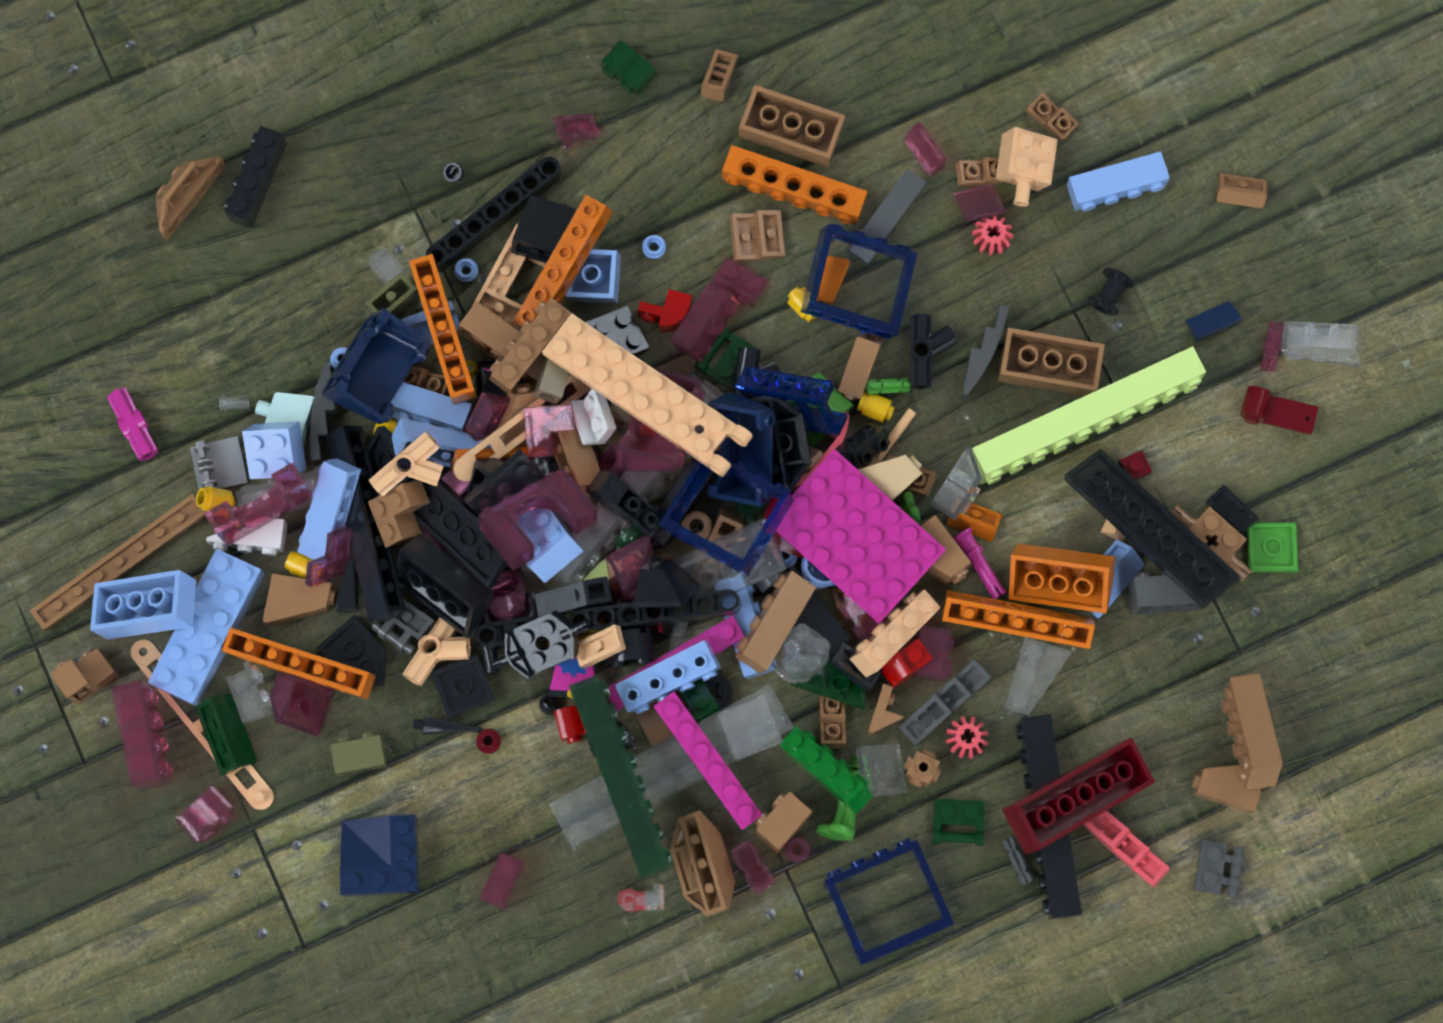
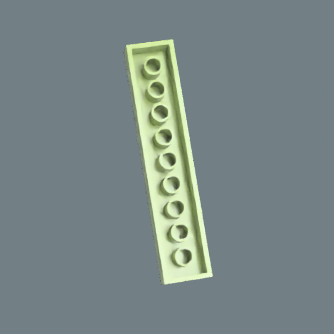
M1192 346L972 448L968 461L980 485L986 482L988 485H991L1001 480V475L1005 473L1015 474L1021 471L1023 465L1029 462L1034 465L1043 461L1046 454L1053 452L1055 455L1066 450V445L1074 441L1076 444H1080L1089 439L1088 435L1097 432V434L1106 432L1111 428L1110 425L1115 422L1123 424L1133 418L1132 415L1139 411L1141 414H1144L1154 409V405L1161 401L1163 404L1174 400L1176 398L1175 395L1182 391L1184 394L1194 391L1198 388L1197 385L1202 382L1201 379L1205 375L1206 370Z

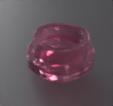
M801 837L790 839L785 847L786 856L792 862L800 863L805 861L810 854L809 843ZM796 845L802 847V853L799 855L793 852V847Z

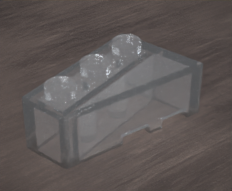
M1284 321L1281 350L1288 359H1307L1360 367L1363 338L1359 325Z
M1025 637L1021 642L1001 712L1019 718L1028 717L1073 651Z

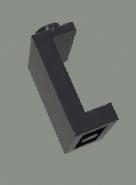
M530 195L513 236L511 253L547 263L576 213V209L565 204L555 203L542 197Z

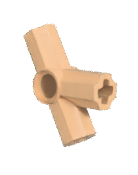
M425 431L373 475L369 482L382 496L388 493L406 476L437 486L444 465L427 460V458L436 452L440 446ZM400 458H407L411 462V467L409 469H401L397 461Z
M439 617L429 634L420 639L418 643L419 649L402 675L412 683L422 686L434 666L442 660H468L471 656L470 638L454 637L457 630ZM437 646L433 652L427 653L430 647Z

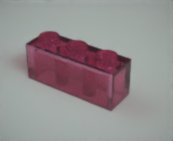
M708 282L669 341L679 353L701 362L718 335L723 331L730 317L736 312L740 302L731 291Z

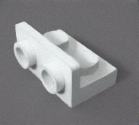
M591 389L584 400H572L569 406L582 444H605L617 429L607 399L594 389Z

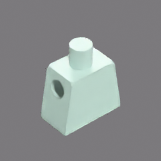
M276 392L271 403L262 400L257 402L255 414L265 416V423L299 421L304 446L311 424L314 397Z

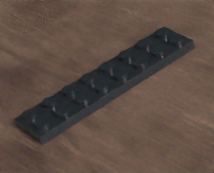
M385 426L377 427L367 446L374 475L396 456L391 437L392 433ZM400 458L397 461L401 469H409L411 467V462L407 458ZM406 476L396 486L418 480ZM439 478L437 486L422 482L430 503L413 512L416 521L488 588L494 587L516 547L486 519L469 507L464 499L441 478Z
M1102 449L1096 451L1065 474L1064 480L1202 609L1239 582L1240 575Z

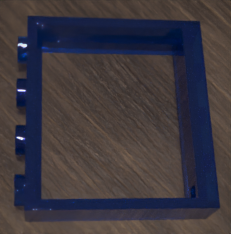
M838 224L825 226L820 230L800 312L886 339L897 337L918 253L910 251L911 248L904 245H890L887 240L882 238H868L865 233L860 231L849 232L843 230L844 227ZM832 238L904 260L889 323L817 301Z
M716 450V452L714 453L720 455L726 460L728 458V456L721 451L718 452ZM727 460L731 464L727 473L779 500L745 557L741 559L678 524L711 471L710 468L698 461L659 525L665 532L748 577L794 502V499L789 493L790 490L782 484L777 483L775 486L768 482L769 478L758 471L753 474L740 461L736 460L733 463Z
M910 838L896 843L897 849L888 852L887 848L873 853L874 859L865 862L864 858L850 863L851 869L844 872L841 871V868L827 873L828 878L823 881L860 966L954 925L917 840L911 842ZM913 851L942 919L864 952L835 884Z

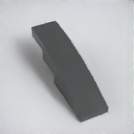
M907 169L850 247L849 252L868 265L895 231L898 223L911 208L912 203L925 188L927 182Z
M999 306L994 328L985 327L981 348L971 349L961 400H967L988 368L1003 333L1009 307Z
M326 362L323 365L311 411L310 453L314 466L322 465L324 461L321 441H325L326 436L330 434L328 416L338 415L337 403L322 395L325 385L333 374L330 362Z
M974 659L899 728L916 746L988 682L992 676Z

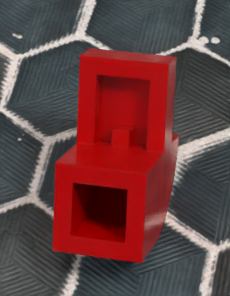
M669 289L664 307L640 301L638 317H641L642 321L651 324L659 322V332L675 331L683 326L689 316L692 295Z
M918 638L903 650L897 652L880 670L895 690L915 676V672L934 659Z

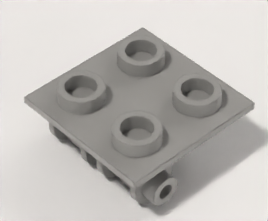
M238 436L206 444L205 441H198L195 443L196 446L190 447L198 489L207 486L225 489L248 483Z

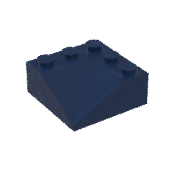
M415 814L342 821L340 854L341 896L420 893L418 817Z

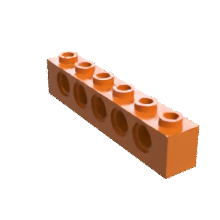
M731 145L722 169V179H725V182L730 185H742L748 187L747 189L753 193L760 194L763 192L769 194L774 200H786L792 202L797 208L806 209L807 207L816 210L815 212L821 216L828 217L830 215L848 225L858 223L867 198L868 191L733 145ZM745 168H751L755 172L752 175H745L742 171ZM767 176H774L777 178V181L768 183L765 178ZM791 183H795L799 185L800 188L796 191H792L787 186ZM819 191L823 196L813 198L810 193ZM842 199L845 204L843 206H836L833 200Z
M585 195L513 320L514 324L522 328L528 320L533 322L538 315L535 313V310L543 300L548 303L553 298L561 304L613 214L611 209Z
M433 254L410 260V267L450 398L453 404L477 398Z
M950 590L946 592L942 612V621L1087 649L1091 647L1095 628L1094 618Z
M231 627L222 648V652L366 700H368L376 677L369 672Z

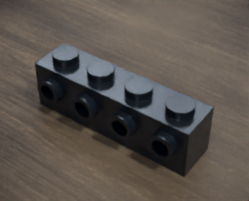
M260 126L258 133L255 132L253 134L251 150L243 158L242 172L240 176H236L233 183V194L227 198L224 205L225 214L230 222L253 228L287 145L283 133Z

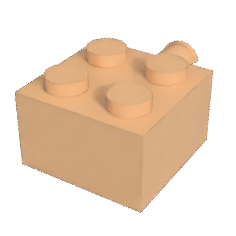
M1014 127L1002 134L996 180L1016 185L1014 205L1020 207L1029 206L1030 189L1038 192L1051 185L1058 139Z

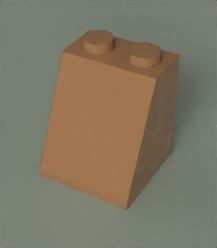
M935 515L922 524L921 527L946 550L925 574L946 586L952 582L956 585L967 577L966 574L969 573L968 568L971 562Z

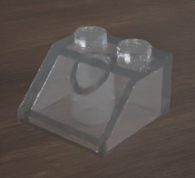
M966 447L930 504L956 520L960 512L965 515L981 490L977 486L982 476L970 447Z

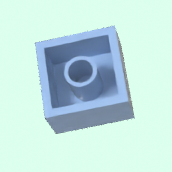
M592 249L565 297L570 302L618 303L621 255L618 251Z
M299 421L253 424L242 431L250 479L296 477L306 470Z

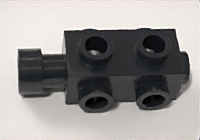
M867 423L861 426L860 430L852 436L847 437L835 449L856 469H859L864 464H870L872 458L880 451L885 452L889 447L890 441L885 427Z

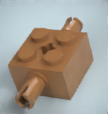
M1179 504L1171 511L1205 544L1208 540L1213 542L1209 548L1240 575L1239 579L1241 582L1252 572V569L1239 560L1235 553L1247 539L1210 506L1198 519H1193Z

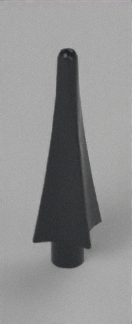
M425 715L424 720L414 719L413 729L423 730L422 735L451 732L480 733L482 731L481 727L457 724Z

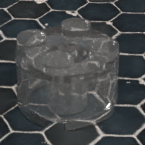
M798 624L791 629L787 638L783 641L780 650L774 658V669L781 678L790 683L809 682L827 663L830 643L814 629L809 628L805 624Z

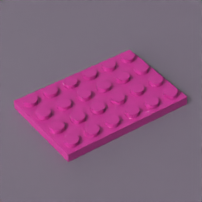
M835 449L768 522L775 531L878 624L946 550Z

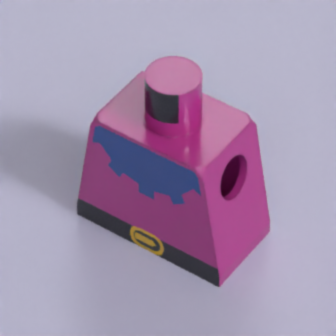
M577 656L572 660L568 659L555 665L549 697L597 699L598 690L595 665L586 669L581 668Z

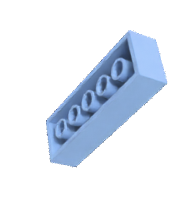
M216 549L195 590L193 626L174 630L148 683L191 705L197 706L202 701L225 655V652H222V648L230 627L238 630L265 573L249 563Z

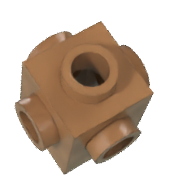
M922 750V753L917 751L914 757L909 755L903 769L907 770L905 777L909 779L908 782L922 788L923 786L928 787L930 782L936 783L941 769L937 768L940 761L935 760L936 755L926 750ZM923 763L927 765L928 770L926 772H921L919 770V764Z

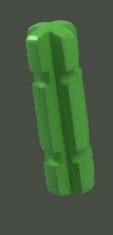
M901 378L898 381L897 379H879L878 382L877 380H868L865 389L868 391V394H878L879 392L880 394L898 393L899 391L900 393H908L910 391V382L908 378Z

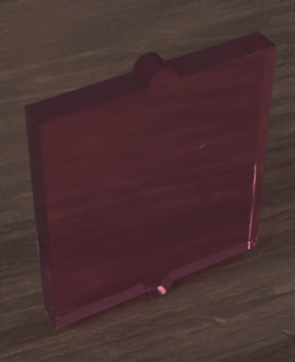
M992 184L977 188L971 187L968 190L954 193V197L967 222L981 218L988 219L990 216L1005 213V208Z

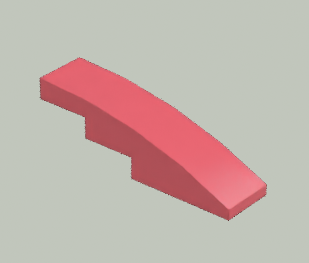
M1108 811L1083 824L1101 843L1152 888L1170 871L1168 865L1155 856L1149 847L1130 833V830Z

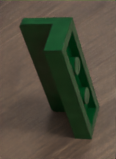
M232 694L210 697L195 706L221 776L230 774L240 767L253 765L257 762Z

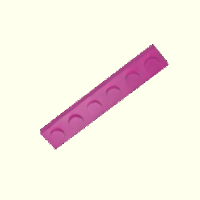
M731 616L604 690L615 711H619L625 708L615 684L703 640L709 642L714 654L717 655L738 643L745 634L735 616Z
M673 691L653 706L741 830L761 817L762 813Z

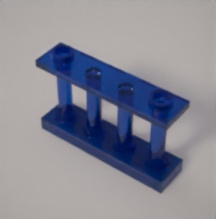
M744 366L735 384L740 392L754 394L755 398L762 396L779 398L803 413L806 430L839 436L848 418L847 413L832 411L828 404V400L835 387L830 380ZM787 400L796 401L798 405L790 404ZM809 404L818 405L820 409L810 407Z

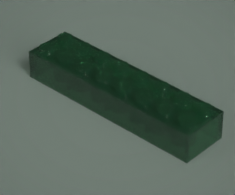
M598 675L569 685L642 882L671 871L670 864H673L669 848H663L660 842L664 840L663 832L659 823L654 824L651 818L655 816V811L650 798L645 800L642 793L646 792V788L641 775L636 776L633 769L637 768V764L632 751L626 752L625 745H628V740L623 727L617 728L616 722L620 720L614 703L608 704L607 698L611 696L605 679L600 681Z

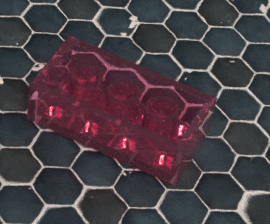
M142 680L112 687L131 786L143 791L171 784L170 777L173 776V769L171 763L166 760L165 753L168 752V744L166 738L161 736L160 728H163V720L161 714H157L155 704L159 703L156 690H152V687Z

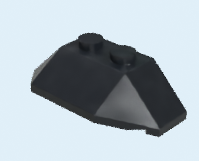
M775 395L750 398L769 407L775 416L772 468L774 493L783 494L791 492L812 464L804 415Z

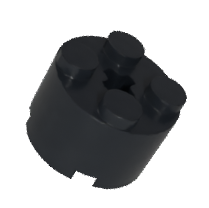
M646 627L647 632L644 633L640 628L621 630L626 649L606 658V663H611V668L628 666L627 661L635 660L636 664L651 663L652 657H656L652 627Z

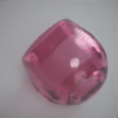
M503 571L496 584L510 579L518 582L519 586L517 589H507L495 595L493 594L489 611L500 620L517 618L525 611V584L520 575L513 571Z

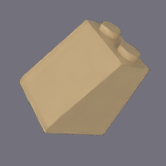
M906 454L859 468L858 470L886 496L893 500L922 474L920 470L922 464L914 455L908 457Z

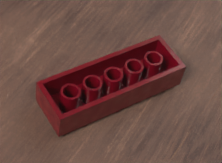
M1132 738L1115 743L1003 807L1001 810L1024 854L1041 850L1154 784L1155 780Z

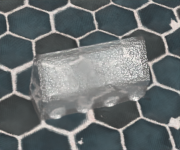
M766 518L760 519L680 556L675 561L676 564L699 582L700 588L694 594L725 589L738 592L786 569L778 543ZM708 600L702 601L698 609L711 604V602Z

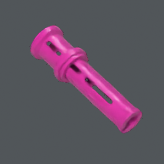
M970 527L953 537V539L970 560L992 599H997L999 596L1004 595L1006 591L983 556L984 548L982 545H978L972 535L973 530Z

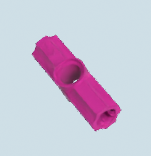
M126 388L112 391L107 396V399L118 418L116 420L125 438L129 440L136 457L140 461L154 457L159 451L148 431L149 426L141 411L136 408L130 393Z

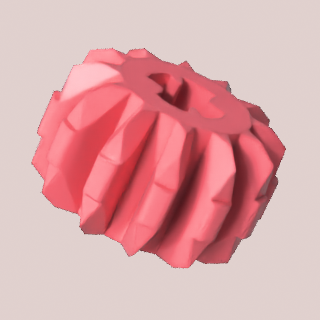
M996 214L992 215L991 220L986 215L983 216L982 222L977 221L975 223L976 229L972 231V236L976 238L973 244L981 245L980 253L988 249L989 256L993 255L994 250L998 254H1002L1003 248L1008 249L1010 247L1009 240L1013 239V234L1009 232L1012 228L1011 224L1004 225L1005 217H1002L1000 221L996 220ZM993 232L997 234L996 236L994 235L992 238L988 236L989 234L991 235Z
M962 716L960 718L961 725L954 720L951 724L955 730L947 729L946 731L948 735L953 736L946 740V744H955L950 752L954 753L959 749V758H963L965 751H967L969 759H972L974 757L973 750L980 755L983 752L980 746H987L988 744L986 740L981 739L988 735V731H979L984 724L980 722L975 726V717H971L969 724H967L965 716ZM964 732H969L968 735L971 734L973 736L969 743H965L966 740L962 741L961 739Z

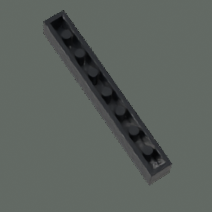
M342 425L327 435L326 441L331 459L337 458L361 469L346 520V526L369 621H389L406 611L391 547L385 548L368 501L379 495L369 482V479L374 474L362 426Z
M1051 714L1023 717L1019 719V724L1015 725L1017 740L1021 739L1022 749L1019 750L1021 765L1025 764L1026 774H1023V784L1025 789H1029V793L1060 775ZM1068 833L1041 850L1034 852L1036 864H1040L1042 874L1038 875L1040 890L1044 889L1045 900H1042L1043 913L1048 915L1049 920L1082 915L1070 834Z

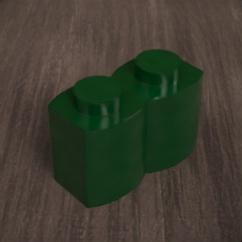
M619 41L601 60L603 73L612 80L614 78L619 80L621 87L629 94L633 92L639 95L657 75L656 68L622 41Z

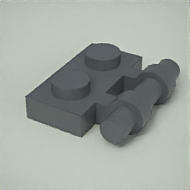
M404 600L406 611L386 621L384 625L376 621L372 625V629L378 633V637L393 643L395 649L412 656L416 651V647L410 644L412 638L414 637L420 641L423 636L428 634L436 622ZM396 625L405 631L401 637L393 632V628Z
M1201 840L1193 890L1219 895L1221 885L1228 886L1227 896L1237 898L1238 888H1241L1242 880H1240L1241 867L1245 864V857H1243L1244 847L1234 846L1233 855H1227V844ZM1225 863L1232 864L1230 878L1223 877Z

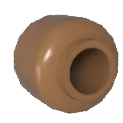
M700 511L688 513L681 522L683 538L693 545L705 543L712 532L711 519Z

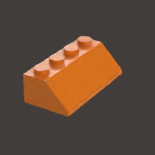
M1018 543L1011 553L1009 600L1107 613L1114 581L1115 556Z

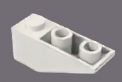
M258 517L209 536L206 541L210 546H213L214 550L228 551V548H237V551L241 553H252V550L262 551L264 555L276 556L277 552L284 553L288 524L284 519Z

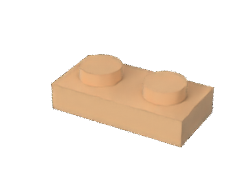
M614 624L579 641L577 659L581 668L586 669L626 649L620 626Z

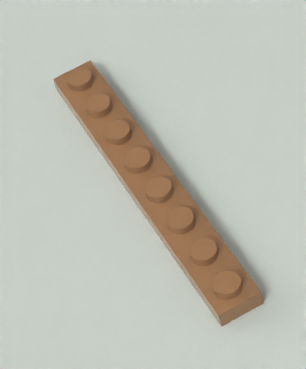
M191 494L29 611L44 631L49 630L93 598L95 583L120 579L205 518L208 513L196 505V497L194 494Z

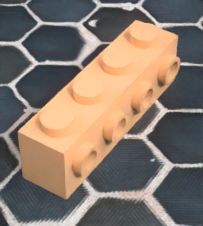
M925 589L917 594L914 591L911 592L903 600L905 604L901 608H895L887 616L889 620L885 624L880 623L871 632L873 636L869 640L867 638L864 639L855 648L857 652L850 660L865 677L879 671L941 608Z

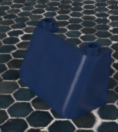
M383 308L368 316L363 322L325 385L322 395L377 424L387 423L394 414V410H392L393 404L391 403L412 365L418 361L423 362L430 352L428 347L431 341Z
M727 392L708 402V406L736 425L746 428L753 437L746 447L740 446L728 436L721 443V457L726 459L731 464V467L723 477L718 475L715 484L708 485V497L760 507L767 503L774 495L772 468L775 416L769 407L740 394Z

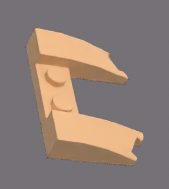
M518 224L513 229L475 302L477 301L480 304L482 302L487 303L494 309L493 313L499 318L504 316L512 322L522 305L506 298L523 264L526 260H529L542 267L546 265V263L511 253L512 240ZM514 324L513 328L520 332L521 327Z

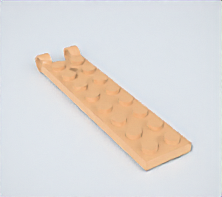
M572 313L542 351V354L722 477L727 473L731 464L720 455L714 453L724 439L728 436L740 446L746 447L753 437L746 428L736 425ZM696 426H702L704 432L698 434L694 429Z

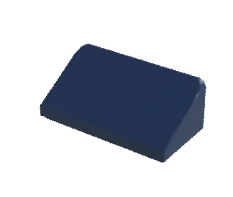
M1227 301L1185 322L1195 341L1198 342L1239 323L1242 317L1230 301Z

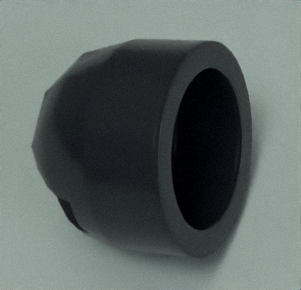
M449 163L445 166L443 174L446 180L458 182L464 176V169L458 163ZM457 169H459V172L456 174V176L452 178L451 176H453Z
M549 694L544 695L539 701L540 710L546 715H553L554 711L559 709L558 699L556 697H549ZM546 698L555 706L552 710L543 702Z

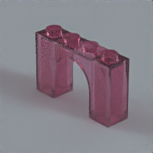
M293 462L271 474L275 484L268 492L256 500L238 507H232L226 500L204 513L215 533L227 547L312 498L310 488Z
M564 468L547 474L542 480L527 485L522 491L515 495L507 496L502 502L493 507H487L479 514V529L512 570L534 559V544L517 524L519 518L524 513L539 508L552 510L563 518L576 535L597 523V508Z

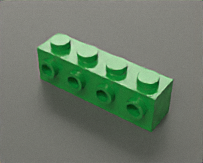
M796 726L779 744L783 751L852 812L857 814L873 797L867 787L869 782L861 774L857 773L855 776L851 773L850 770L852 768L843 759L840 758L837 761L832 757L834 753L825 744L820 747L815 742L817 739L807 729L803 732Z

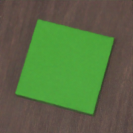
M1255 523L1246 531L1247 567L1252 569V572H1298L1296 523Z

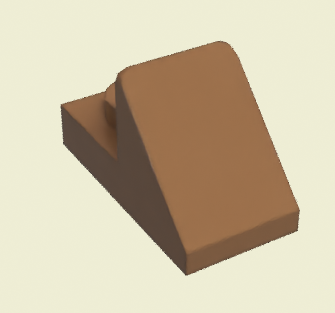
M886 684L882 686L867 732L868 735L872 736L904 719V716L886 711V707L892 708L895 694L891 693L892 686Z

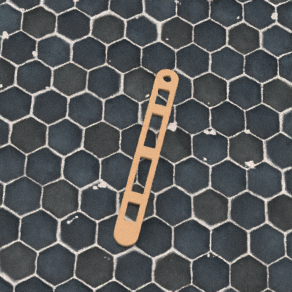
M570 374L566 386L572 382L577 392L548 414L545 413L541 406L546 401L540 398L535 400L458 458L453 466L454 475L461 481H470L473 467L477 460L474 455L490 445L495 454L489 458L500 459L566 409L572 400H578L592 388ZM531 413L536 423L507 445H504L499 436Z
M139 640L131 648V657L148 679H150L152 672L148 666L155 660L159 661L162 654L152 642ZM141 648L147 649L145 656L139 654ZM157 688L214 759L208 741L201 734L204 730L200 719L192 723L171 695ZM252 765L240 767L227 774L228 778L253 808L264 810L271 806L274 794ZM243 767L247 769L256 781L248 790L235 776Z

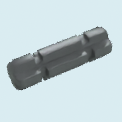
M1011 836L1003 840L1002 844L1005 850L1009 852L1007 855L1015 872L1019 874L1018 879L1020 883L1026 885L1033 882L1034 877L1031 871L1027 869L1029 866L1021 849L1017 847L1019 844L1016 838Z

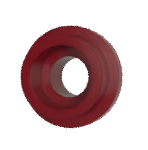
M485 729L477 735L476 745L482 753L492 754L500 748L501 737L495 730ZM486 737L493 738V743L489 746L484 744Z

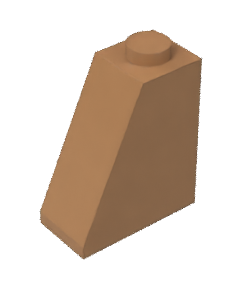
M863 330L858 334L838 389L845 398L854 401L856 398L861 399L882 346L883 337Z
M518 384L509 394L507 393L497 429L538 399L533 396L535 387L532 384ZM530 413L499 437L503 444L507 445L536 423ZM544 425L516 447L547 446Z
M272 573L262 622L266 626H275L329 612L330 606L335 604L337 591H334L331 583Z
M1240 765L1205 768L1199 774L1195 773L1191 788H1194V796L1249 814L1256 811L1262 788L1245 789L1244 781H1240L1238 776V766Z

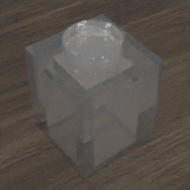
M384 248L382 251H376L369 259L368 266L384 285L400 272L407 276L403 265L387 248Z

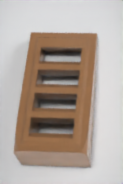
M715 49L701 86L702 97L719 102L724 101L738 55ZM720 60V61L727 62V63H730V64H729V65H725V64H722V63H718L717 61ZM712 78L722 80L723 82L713 80Z

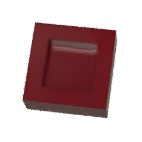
M1142 450L1119 460L1120 466L1135 480L1153 472Z

